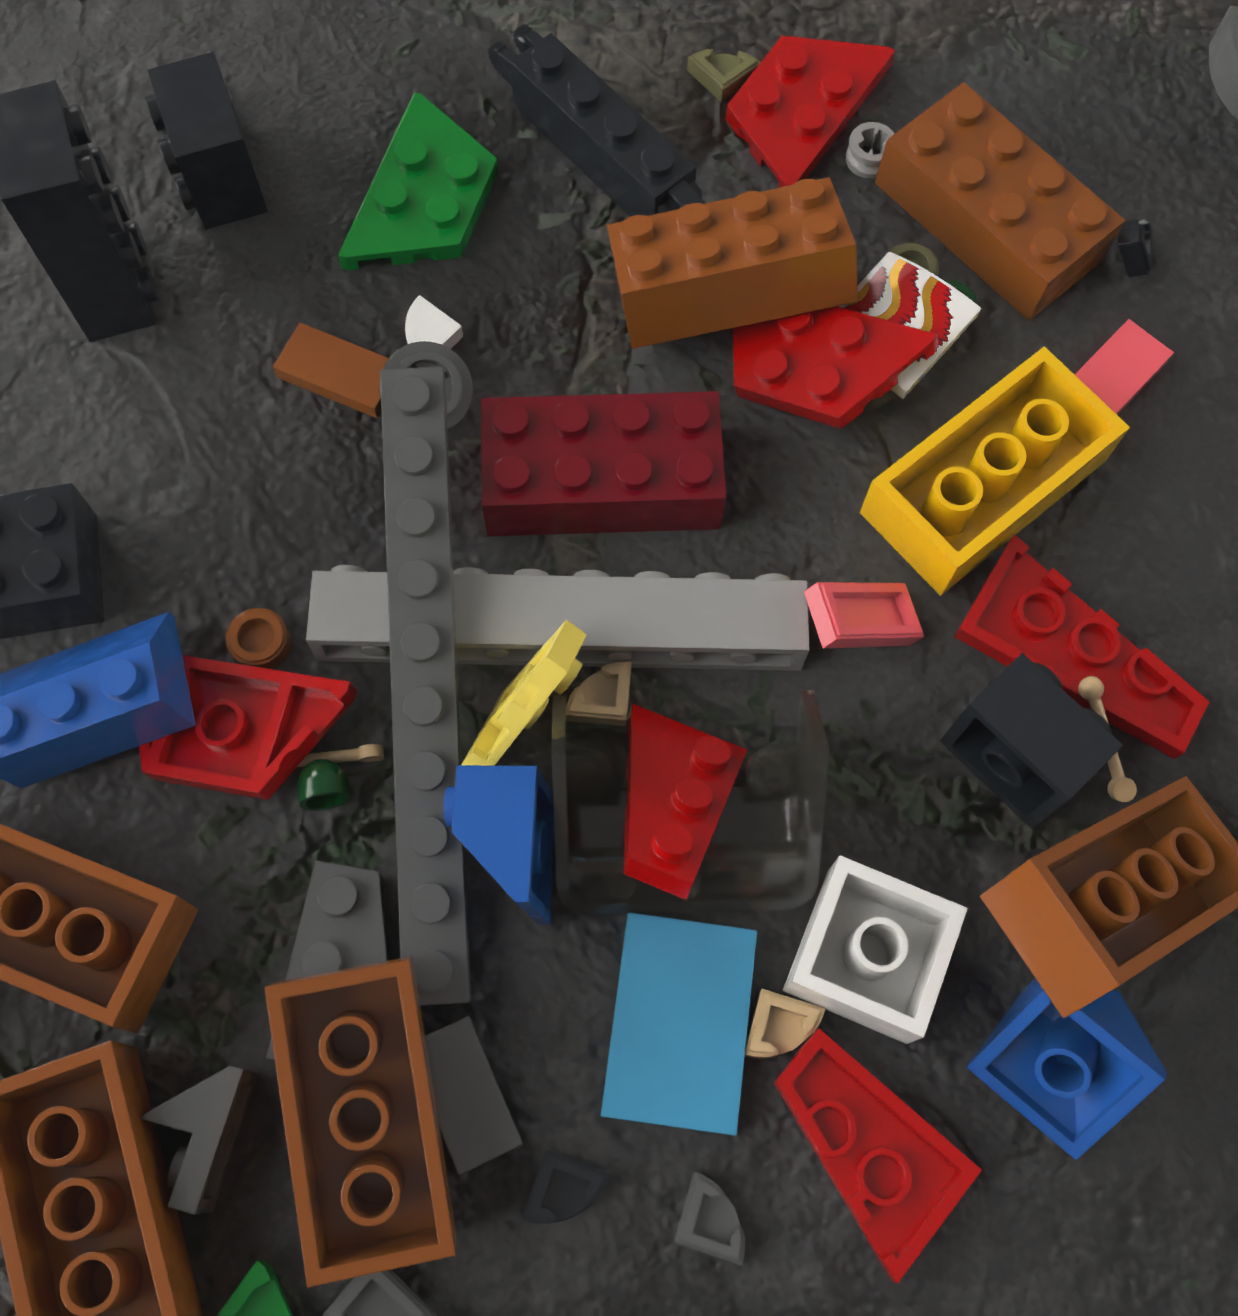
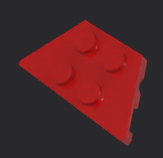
M782 35L727 104L726 121L737 136L748 143L749 152L758 165L761 167L766 164L779 181L778 188L793 185L797 181L807 179L891 67L895 50L887 46Z
M838 306L733 328L734 387L740 398L843 429L863 412L868 402L882 397L899 383L897 375L921 356L927 360L935 354L938 348L937 334Z
M182 655L196 726L140 745L142 773L153 780L269 800L354 702L358 690L348 681Z

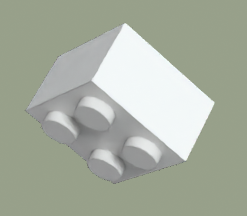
M840 855L827 871L783 991L814 1005L824 1007L830 1012L905 1044L924 1038L968 908Z

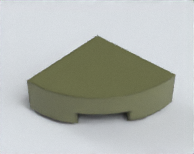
M705 49L688 57L687 71L722 102L742 87L761 62L741 51H738L736 56L725 53L713 54V49Z

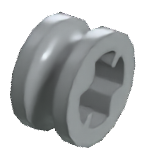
M867 122L857 126L850 135L849 146L846 151L848 168L860 177L876 178L886 141L895 133L888 126L878 122ZM869 146V153L864 152L862 147ZM873 149H878L880 154H873Z

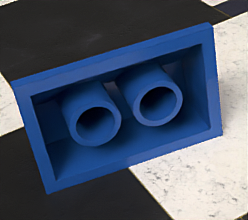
M170 612L0 673V779L20 789L196 726L175 616Z

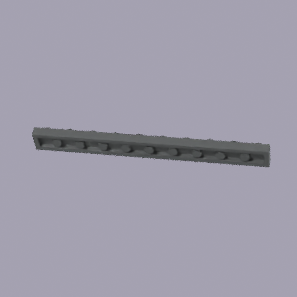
M442 366L380 370L400 958L413 956L420 1006L469 1003L471 1001L465 846L451 832L452 826H446L443 810L446 788L448 786H455L456 767L461 765L445 373Z

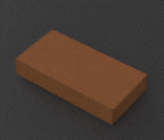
M299 322L273 365L276 377L377 419L382 412L381 394L379 393L380 370H383L389 358Z

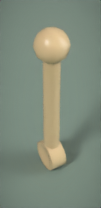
M1094 676L1084 678L1078 686L1080 695L1085 700H1088L1090 709L1098 713L1108 723L1101 700L1104 692L1102 681ZM1116 752L1107 762L1112 777L1107 787L1108 793L1114 800L1129 802L1136 795V784L1133 780L1125 777L1118 752Z
M367 744L356 749L310 753L297 767H304L316 759H328L334 763L381 761L384 759V746L381 744Z

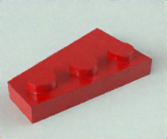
M632 704L627 719V736H629V753L626 760L628 803L625 809L623 874L687 900L744 761L747 749Z
M818 1028L773 1083L893 1283L898 1284L982 1169Z

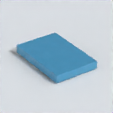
M627 913L601 1117L731 1136L737 1135L757 930Z

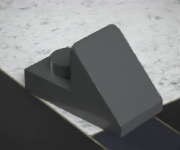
M229 1066L148 1111L141 1117V1119L192 1133L189 1145H181L172 1160L167 1177V1186L173 1188L167 1207L191 1214L213 1212L259 1073Z

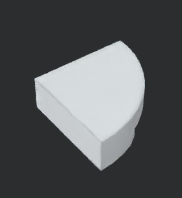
M419 295L414 300L405 321L407 343L430 341L451 349L463 337L462 326Z

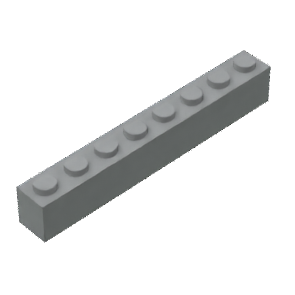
M338 565L333 567L331 571H312L306 642L317 661L390 663L387 572H367L365 569L354 565ZM473 567L458 568L453 571L457 664L526 665L566 619L587 634L575 657L583 663L582 667H603L615 662H632L631 667L801 671L809 652L808 603L804 594L807 590V581L791 580L790 577L783 574H764L753 580L730 579L728 575L718 572L702 573L695 578H670L666 573L659 571L640 572L634 577H610L607 573L599 570H582L575 573L574 576H553L539 569H520L515 571L513 575L488 574L482 569Z

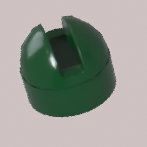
M316 759L306 764L298 775L297 792L299 806L302 809L311 811L333 809L348 803L351 799L349 781L344 770L331 760Z

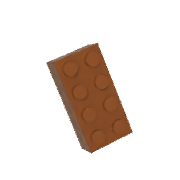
M965 82L887 139L875 180L876 185L1028 321L1033 319L1104 260L1125 222L1123 217Z
M830 177L818 180L803 179L790 186L762 192L747 191L734 198L706 204L691 203L677 210L649 216L635 215L621 222L607 224L615 272L632 349L858 302L856 242Z
M1185 776L1030 858L980 895V898L1064 1019L1117 988L1238 908V843L1188 777Z
M0 824V980L111 1027L138 1034L199 909L177 895Z
M413 956L278 981L265 986L307 1288L456 1256V1228Z
M110 1040L0 1080V1239L16 1316H203L177 1209L167 1207L172 1194V1188L167 1186L168 1171L156 1123L141 1119L145 1113L152 1110L138 1050L135 1046Z

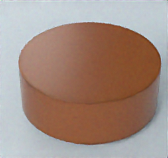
M252 608L240 613L232 620L226 632L227 648L238 664L274 669L286 659L291 649L292 640L289 629L283 619L269 609Z

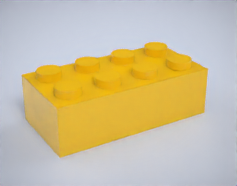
M1044 346L872 480L859 513L941 596L1008 542L1013 534L1019 533L1109 458L1130 427Z

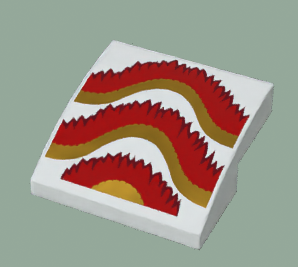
M888 252L857 286L858 302L839 306L937 334L938 348L935 354L927 360L921 356L897 375L899 383L891 390L902 399L906 397L969 327L982 309L938 276L892 252Z

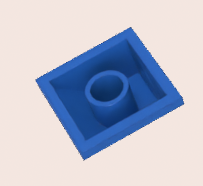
M457 765L455 786H448L444 795L443 810L446 826H452L451 832L538 925H550L557 813L556 796L537 766Z
M1036 978L1022 991L966 1067L1075 1160L1082 1156L1165 1081L1167 1076L1166 1069L1118 990H1111L1063 1019Z

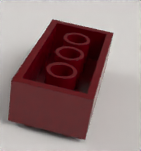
M719 391L481 398L482 511L487 536L721 529L726 503Z

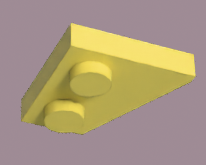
M567 619L502 691L461 765L495 766L524 728L528 730L545 710L549 702L548 697L553 690L561 695L573 682L583 665L575 657L587 636L586 633Z

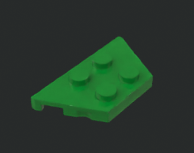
M414 92L339 251L338 258L342 269L358 270L359 261L391 257L393 265L415 263L423 258L434 260L462 258L498 175V162L493 154L422 94Z

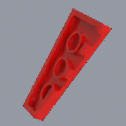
M1013 534L954 637L1007 667L1021 653L1025 654L1033 663H1040L1049 668L1060 680L1062 689L1082 708L1090 709L1088 700H1085L1080 695L1078 686L1081 680L1086 677H1097L1104 685L1101 700L1108 723L1173 759L1184 754L1209 701L1148 648L1138 649L1117 630V627L1120 625L1102 609L1095 612L1069 589L1072 586L1070 581L1054 568L1050 571L1045 569L1027 553L1030 547Z

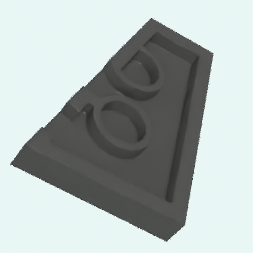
M315 860L286 980L389 961L388 954L390 953L382 875L379 871ZM271 1038L266 1058L275 1061Z

